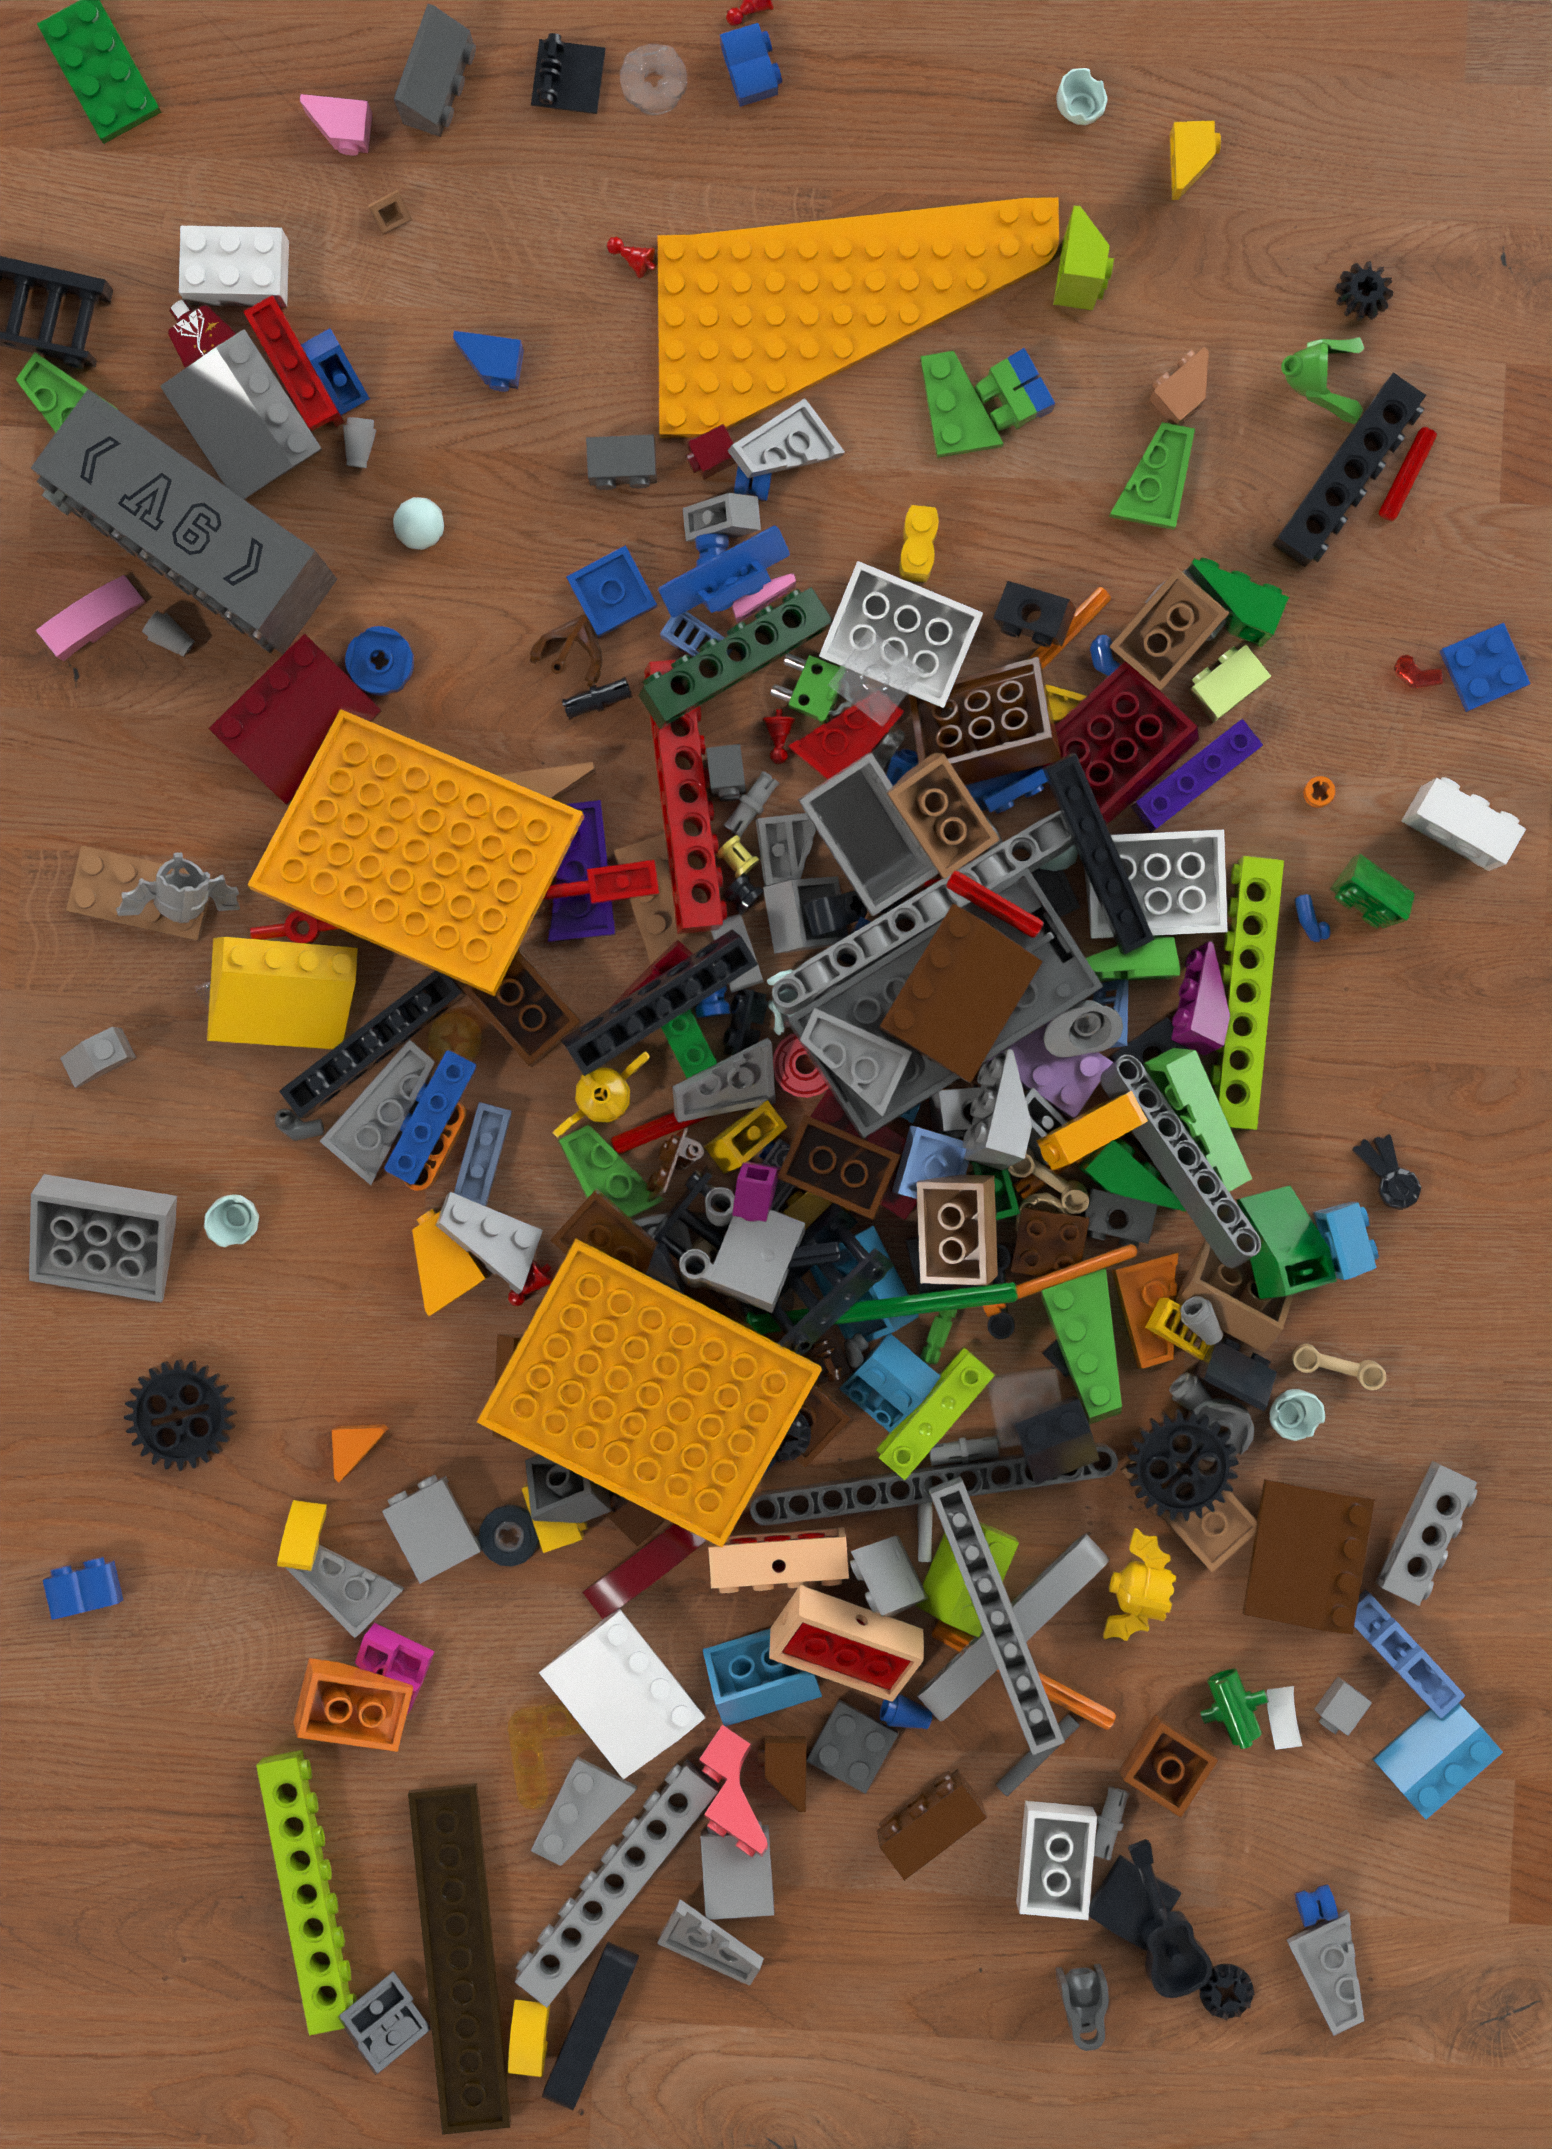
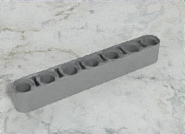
M1087 1533L1079 1537L1011 1602L1026 1642L1109 1562L1110 1558ZM982 1630L980 1637H975L917 1694V1697L940 1722L949 1717L998 1670L984 1631Z

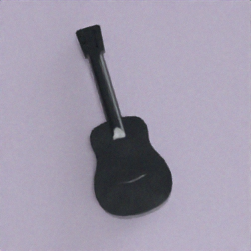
M1144 1839L1129 1845L1128 1850L1135 1867L1140 1871L1154 1918L1147 1921L1141 1929L1142 1938L1147 1946L1145 1970L1156 1992L1166 1998H1177L1188 1995L1204 1986L1211 1976L1212 1963L1200 1942L1194 1937L1193 1928L1185 1915L1180 1911H1166L1152 1867L1154 1860L1151 1843L1149 1840Z

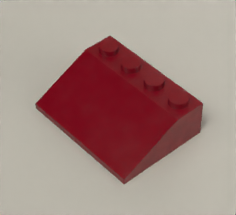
M304 633L208 729L276 796L288 805L293 800L340 709L370 722L382 711Z
M1126 661L1055 725L1061 759L1072 753L1077 754L1106 826L1199 741L1198 726ZM1052 763L1041 765V767L1044 768Z

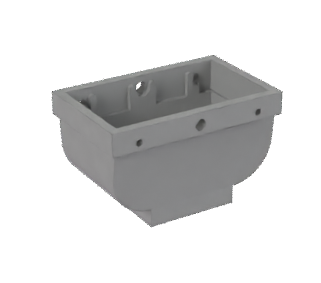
M869 752L797 800L865 907L874 916L937 875L938 871L886 794L893 786L874 755Z

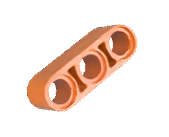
M458 1102L456 1106L459 1111L457 1122L452 1125L446 1124L440 1136L444 1143L443 1150L438 1155L431 1153L424 1166L428 1172L427 1181L423 1185L409 1184L404 1181L410 1189L415 1191L427 1190L436 1182L467 1121V1110L462 1103Z

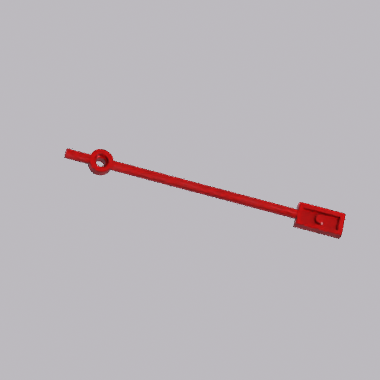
M655 860L587 869L588 880L550 885L543 900L590 894L591 903L598 904L660 895ZM296 910L288 915L285 923L250 928L251 939L258 940L287 936L294 943L310 944L318 938L320 932L340 928ZM302 922L309 924V930L305 934H300L298 931V926Z

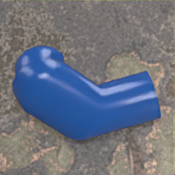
M1098 635L1091 642L1090 646L1093 666L1097 671L1109 676L1121 664L1113 660L1110 648L1112 644L1111 638L1107 635Z
M1305 894L1296 897L1294 901L1298 919L1308 938L1318 943L1320 940H1327L1331 935L1329 924L1325 921L1317 923L1311 895Z

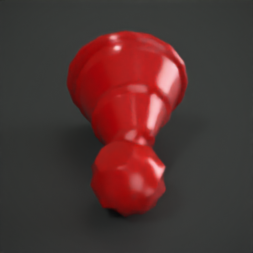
M743 0L739 9L731 8L727 11L726 20L731 26H738L742 23L744 15L760 13L766 10L772 11L774 6L771 0Z
M617 236L611 237L606 245L608 252L613 255L621 253V256L627 261L639 279L644 276L648 268L653 271L656 268V264L652 263L655 256V249L653 247L624 246L622 239Z
M776 709V716L764 717L762 720L765 722L775 746L770 752V759L775 764H782L788 757L787 751L782 747L785 745V741L796 719L793 717H783V709Z
M533 1260L522 1292L517 1294L510 1290L508 1293L510 1304L520 1306L525 1301V1294L527 1295L549 1286L553 1278L547 1272L552 1267L547 1263L542 1268L539 1263Z

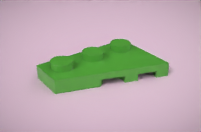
M590 1125L558 1140L586 1198L597 1188L629 1217L664 1201L659 1196L652 1202H647L650 1191L646 1190L647 1183Z

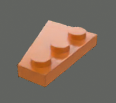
M1171 1253L1112 1270L1137 1367L1140 1369L1171 1361L1174 1357V1344L1145 1327L1160 1298H1169L1174 1301V1296L1177 1293L1175 1271L1176 1265H1178V1253ZM1171 1313L1165 1325L1166 1328H1169L1174 1318L1173 1313Z

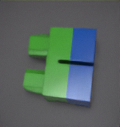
M1025 348L991 367L988 376L975 386V391L983 404L998 396L1003 405L990 413L991 420L997 431L1013 425L1017 430L1027 422L1037 417L1041 418L1051 413L1054 409L1055 401L1042 378H1038L1039 373Z

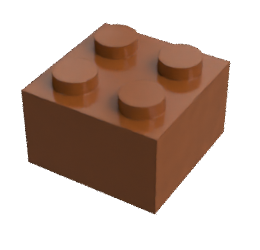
M1155 1714L1118 1771L1124 1781L1181 1818L1215 1767L1218 1759L1211 1750Z

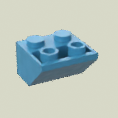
M890 1333L864 1358L863 1364L851 1373L839 1389L875 1419L878 1424L883 1426L888 1432H891L925 1400L941 1376Z

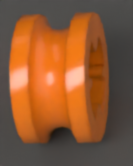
M1324 776L1312 778L1305 785L1303 791L1305 801L1315 808L1327 806L1334 799L1336 793L1333 782ZM1318 783V787L1322 784L1326 786L1327 791L1324 795L1327 799L1321 801V797L1315 800L1311 795L1314 792L1312 785Z

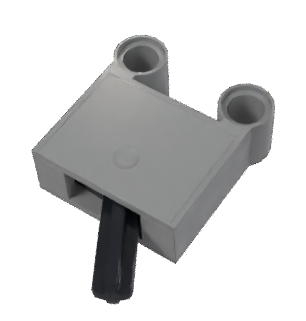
M717 1187L709 1191L706 1196L705 1208L707 1218L716 1226L730 1225L715 1262L711 1264L708 1255L702 1250L691 1249L682 1255L679 1267L681 1279L689 1287H705L772 1313L790 1269L838 1262L840 1260V1250L837 1242L799 1247L805 1233V1223L770 1210L767 1222H750L742 1217L732 1216L735 1195L728 1188ZM718 1201H725L730 1205V1208L720 1213L713 1210L712 1206ZM694 1262L700 1263L705 1267L703 1272L697 1275L688 1273L686 1268Z

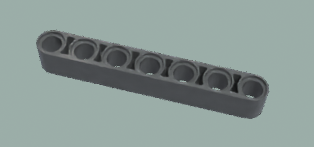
M1132 1055L1119 1057L1102 1072L1100 1080L1103 1089L1110 1099L1130 1091L1133 1092L1148 1121L1133 1129L1132 1132L1219 1260L1227 1267L1235 1268L1240 1266L1260 1251L1261 1240L1257 1232L1141 1062Z

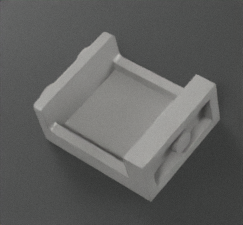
M434 1474L417 1484L419 1490L407 1495L404 1490L387 1500L389 1506L382 1511L420 1584L482 1550L479 1536H474L447 1483L449 1480L446 1476L437 1479Z
M758 1821L768 1843V1848L763 1857L757 1853L753 1857L745 1854L735 1846L738 1840L728 1833L723 1838L708 1827L701 1830L706 1918L709 1920L774 1915L769 1825H762V1822Z

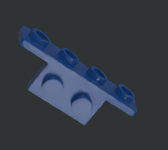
M774 525L660 586L658 591L669 614L673 618L701 603L711 613L724 611L730 608L735 600L761 591L763 585L771 582L766 568L787 558L790 552L780 529Z
M1037 766L968 784L965 787L981 811H995L996 814H999L1014 806L1012 800L1024 794L1028 798L1044 789L1042 784L1047 782V779L1043 772V767Z
M447 1050L429 1084L424 1083L416 1097V1101L419 1103L413 1114L408 1113L400 1127V1131L403 1133L384 1167L385 1171L409 1184L416 1183L477 1068L475 1063L452 1051Z

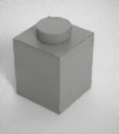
M1337 1676L1314 1709L1321 1716L1319 1723L1334 1734L1341 1730L1349 1736L1372 1702Z

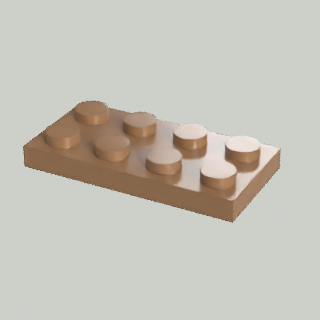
M665 834L614 850L618 865L655 860L660 895L630 899L651 964L677 939L693 954L714 941L711 931L677 934ZM697 888L692 889L693 899L698 903H702Z
M81 845L66 911L200 941L210 897L208 896V902L205 904L204 911L197 918L189 920V923L174 922L160 914L154 905V899L145 905L139 915L118 916L116 908L122 903L121 893L134 890L138 886L140 878L149 882L156 881V874L163 864ZM171 868L167 874H171L174 869ZM184 868L179 870L180 873L189 874ZM210 875V879H215V876Z
M1181 1435L1176 1436L1172 1441V1446L1175 1448H1182L1187 1445V1442ZM1202 1459L1199 1461L1198 1468L1202 1470L1210 1469ZM1132 1460L1120 1469L1128 1479L1136 1475L1127 1472L1126 1465L1135 1463ZM1163 1460L1154 1461L1150 1465L1149 1471L1160 1473L1166 1468L1167 1463ZM1181 1461L1176 1462L1177 1468L1182 1467L1186 1469L1189 1466L1187 1461L1185 1463ZM1169 1480L1162 1483L1161 1487L1165 1488L1169 1484ZM1189 1482L1180 1483L1177 1485L1175 1493L1179 1495L1189 1493L1192 1489V1484ZM1222 1490L1221 1493L1226 1502L1222 1503L1215 1499L1212 1502L1215 1511L1211 1512L1206 1506L1203 1507L1202 1518H1199L1195 1511H1190L1188 1521H1185L1181 1512L1177 1513L1174 1520L1170 1519L1167 1509L1161 1515L1212 1573L1255 1535L1257 1526L1256 1519L1230 1491Z

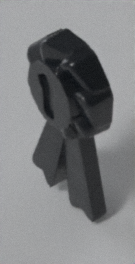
M1390 1134L1384 1139L1380 1137L1374 1138L1373 1142L1378 1154L1366 1139L1361 1141L1360 1146H1355L1352 1149L1381 1178L1378 1192L1386 1206L1403 1210L1417 1202L1422 1187L1414 1172L1398 1167L1393 1140Z

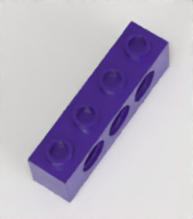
M1241 719L1137 800L1131 808L1152 833L1262 747L1263 744L1246 722Z

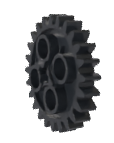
M182 1359L175 1361L174 1369H172L167 1361L161 1364L162 1373L153 1367L149 1369L151 1379L145 1376L138 1378L139 1383L143 1387L142 1389L137 1387L130 1389V1392L137 1398L136 1400L125 1402L126 1406L133 1409V1413L125 1415L124 1419L133 1421L134 1426L126 1430V1433L137 1434L138 1437L131 1444L135 1446L142 1443L145 1446L140 1454L142 1457L149 1453L154 1454L152 1458L153 1465L157 1464L161 1459H165L164 1467L168 1470L176 1461L179 1471H182L186 1468L187 1461H189L194 1469L199 1466V1456L207 1463L212 1460L209 1450L216 1454L223 1451L218 1441L226 1443L230 1441L231 1438L224 1431L235 1428L236 1425L227 1421V1419L237 1414V1411L227 1409V1404L235 1400V1398L232 1396L224 1397L223 1392L227 1390L229 1385L218 1386L216 1384L220 1377L219 1373L208 1377V1365L196 1371V1361H190L187 1368H184ZM187 1385H193L198 1389L199 1398L196 1402H190L185 1397L184 1391ZM155 1395H160L165 1399L167 1406L164 1412H158L154 1409L152 1401ZM199 1405H209V1409L206 1411L194 1413L183 1419L178 1418L157 1426L152 1425L154 1419L171 1415L177 1411L188 1410ZM197 1417L204 1418L208 1422L209 1430L206 1435L199 1434L196 1431L194 1423ZM165 1427L171 1428L176 1434V1441L173 1445L167 1444L162 1438V1432Z
M1176 1409L1174 1419H1170L1164 1411L1162 1412L1163 1422L1158 1423L1151 1417L1149 1420L1152 1429L1139 1428L1143 1439H1131L1137 1451H1127L1128 1458L1135 1461V1463L1126 1465L1127 1472L1136 1474L1128 1479L1131 1486H1139L1135 1491L1136 1497L1142 1498L1147 1496L1144 1501L1145 1507L1148 1509L1156 1504L1155 1511L1158 1516H1161L1167 1509L1171 1520H1174L1177 1513L1181 1512L1185 1521H1188L1190 1511H1195L1196 1515L1202 1518V1508L1205 1506L1211 1512H1214L1215 1509L1212 1502L1215 1499L1222 1503L1226 1502L1221 1493L1222 1490L1233 1491V1487L1227 1480L1238 1478L1237 1473L1229 1469V1467L1239 1464L1236 1457L1228 1456L1236 1451L1234 1444H1225L1230 1438L1227 1431L1218 1434L1221 1426L1217 1421L1208 1426L1209 1417L1206 1414H1203L1197 1421L1194 1410H1190L1187 1418H1183L1180 1410ZM1182 1434L1189 1437V1442L1186 1446L1182 1448L1172 1446V1441L1176 1436ZM1202 1442L1203 1446L1195 1450L1196 1445ZM1208 1456L1215 1459L1210 1469L1202 1470L1198 1468V1463L1203 1457ZM1163 1460L1167 1463L1166 1468L1160 1473L1149 1471L1150 1465L1154 1461ZM1181 1461L1185 1463L1187 1461L1189 1466L1186 1469L1182 1467L1177 1468L1176 1462ZM1169 1480V1484L1162 1488L1161 1484ZM1182 1482H1189L1192 1484V1489L1189 1493L1185 1495L1175 1493L1177 1485Z

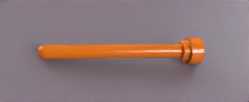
M1129 1244L1016 1285L1018 1299L1133 1258L1137 1255V1247ZM1006 1303L983 1306L988 1317L1001 1313V1309L1007 1307Z

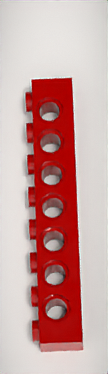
M676 660L649 662L644 670L645 679L658 671L662 675L673 669L671 664ZM678 682L670 683L672 691L677 692L679 695L686 694L682 684ZM701 707L695 708L662 729H659L650 715L677 934L716 931L723 925V921L727 919V908L725 901L720 900L719 887H722L723 878L721 868L716 867L714 854L718 853V839L716 834H712L710 821L714 820V807L712 801H707L706 788L710 786V776L708 768H703L702 755H705L706 746L704 736L699 735L697 723L701 722ZM671 724L681 725L685 729L686 736L678 737L674 735L671 731ZM681 756L686 758L690 764V769L682 770L677 767L675 757ZM679 790H689L694 796V802H684L679 796ZM691 822L696 825L698 836L686 834L683 829V823ZM695 855L699 857L702 861V869L696 870L691 868L687 861L688 856ZM699 888L703 890L707 896L706 903L696 902L692 897V889Z

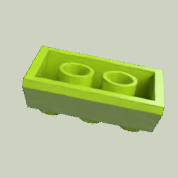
M1073 206L1063 238L1053 305L1093 310L1096 301L1103 299L1104 290L1107 289L1108 280L1111 279L1114 258L1108 257L1110 245L1081 206Z
M979 1522L1003 1582L1019 1542L1016 1537ZM944 1532L922 1584L929 1599L915 1606L950 1626L980 1637L983 1628Z

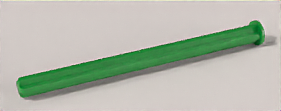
M1011 1282L856 1302L833 1325L1011 1303L1018 1299L1016 1284ZM807 1308L784 1312L796 1325L810 1311ZM753 1311L748 1312L747 1323L760 1334L782 1331L769 1314L755 1315Z

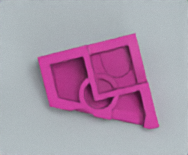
M374 1623L363 1637L355 1663L360 1669L413 1685L408 1715L423 1684L435 1651Z

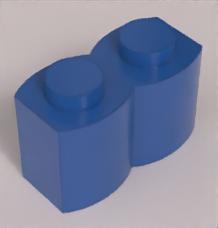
M755 23L720 34V46L739 106L741 107L778 95V84L782 83V77L778 64H771L768 52L772 51L768 32H761L759 24Z
M99 1557L83 1562L85 1568L72 1571L71 1565L50 1570L51 1576L43 1579V1585L51 1620L104 1608L123 1601L115 1561L105 1563L104 1557Z

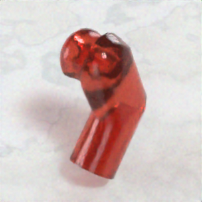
M1410 655L1400 656L1394 665L1396 676L1411 688L1429 687L1443 683L1441 668L1421 670L1415 665L1414 658Z

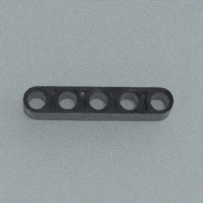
M607 1942L547 2080L542 2098L572 2111L574 2110L639 1958L638 1954Z

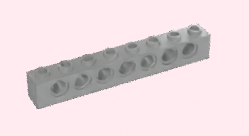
M959 1476L929 1488L931 1498L1032 1755L1065 1743L963 1480Z
M686 1759L681 1767L677 1763L672 1767L664 1779L667 1785L660 1793L655 1790L643 1805L646 1809L639 1820L635 1817L630 1820L622 1831L625 1837L618 1846L612 1844L600 1860L604 1864L598 1872L595 1873L591 1870L579 1886L582 1892L575 1900L570 1897L558 1912V1915L561 1916L554 1927L548 1924L537 1939L540 1945L533 1953L527 1951L517 1963L515 1968L519 1971L515 1983L546 2008L718 1793V1784L688 1759ZM675 1793H681L686 1796L688 1802L682 1807H676L670 1803L669 1797ZM653 1820H660L666 1825L667 1829L660 1834H656L650 1831L648 1824ZM631 1847H639L644 1851L645 1857L641 1860H633L627 1855V1850ZM610 1874H618L623 1878L624 1883L621 1886L612 1887L607 1883L606 1877ZM588 1901H597L603 1909L601 1912L593 1914L586 1910L584 1904ZM571 1927L576 1928L580 1932L581 1937L577 1940H569L565 1937L563 1931ZM551 1954L559 1959L560 1964L555 1967H549L544 1964L542 1958L545 1955Z

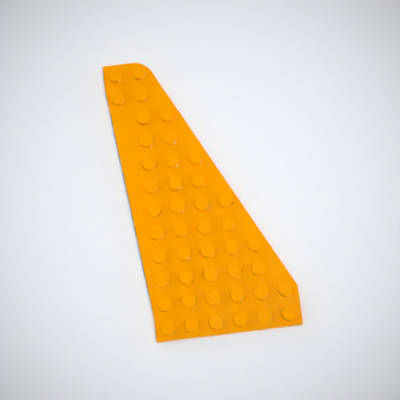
M1058 197L1019 198L692 235H657L660 438H696L722 424L729 430L1044 269L1055 257L1059 245Z

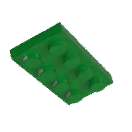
M79 0L37 23L38 28L103 144L162 113L100 0Z

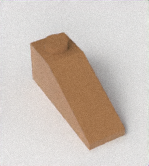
M593 762L497 776L557 800L596 773Z

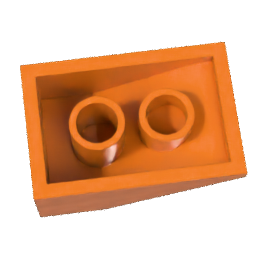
M309 1658L293 1721L297 1738L398 1752L413 1692V1685L348 1664Z

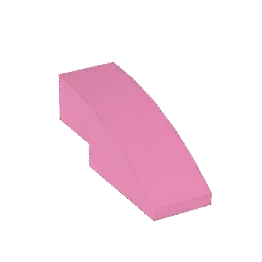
M122 575L76 601L36 631L55 656L65 661L89 641L92 643L96 642L146 602L127 577Z

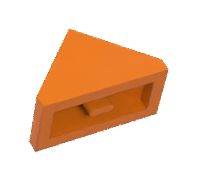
M385 1424L339 1426L332 1430L334 1479L339 1483L345 1479L389 1428Z

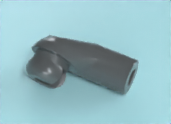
M286 1108L280 1109L275 1114L276 1127L294 1141L325 1135L322 1119L303 1122L291 1110Z
M855 1333L851 1339L847 1338L844 1342L846 1361L854 1368L863 1364L864 1357L861 1352L867 1349L869 1345L860 1333Z

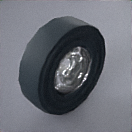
M504 1505L495 1508L485 1517L480 1527L479 1541L482 1551L491 1561L500 1566L513 1567L526 1562L533 1556L539 1545V1539L528 1510L520 1506ZM513 1527L518 1532L515 1537H519V1540L516 1543L509 1541L506 1544L502 1540L504 1534H501V1530L504 1528L509 1531Z

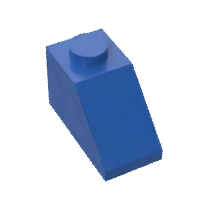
M330 328L301 344L340 415L370 399Z
M454 331L453 339L457 348L486 385H489L490 389L507 392L509 388L518 389L524 352L521 340Z

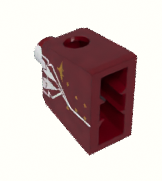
M183 299L172 305L169 310L177 324L168 330V335L185 368L236 335L206 304L193 311L188 302Z

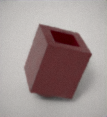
M724 424L688 441L690 453L686 454L685 457L693 473L699 471L704 480L736 464L728 452V449L734 443Z

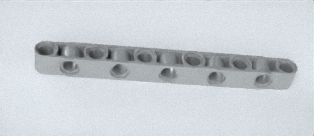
M1059 810L1041 819L957 871L992 890L1025 868H1028L1030 873L1064 853L1074 845V842ZM1017 849H1024L1030 854V858L1026 861H1018L1013 857L1012 853ZM950 876L938 881L779 979L772 989L775 1008L779 1012L789 1015L800 1011L943 921L953 903L963 908L971 902L947 888L946 884ZM901 919H909L914 923V928L911 931L902 932L896 927V923ZM843 954H850L855 957L856 963L851 967L840 966L837 960ZM785 989L794 990L798 995L796 1000L791 1003L782 1002L778 996Z

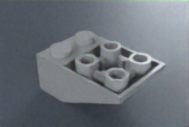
M1011 1049L1005 1050L982 1065L978 1075V1083L981 1084L979 1096L974 1098L970 1114L974 1116L972 1127L968 1128L963 1140V1148H966L964 1159L999 1170H1004L1025 1159L1032 1129L1014 1052Z
M893 1536L851 1552L854 1560L850 1561V1565L858 1581L865 1580L869 1592L865 1593V1597L873 1613L880 1612L881 1616H894L929 1599L899 1536Z

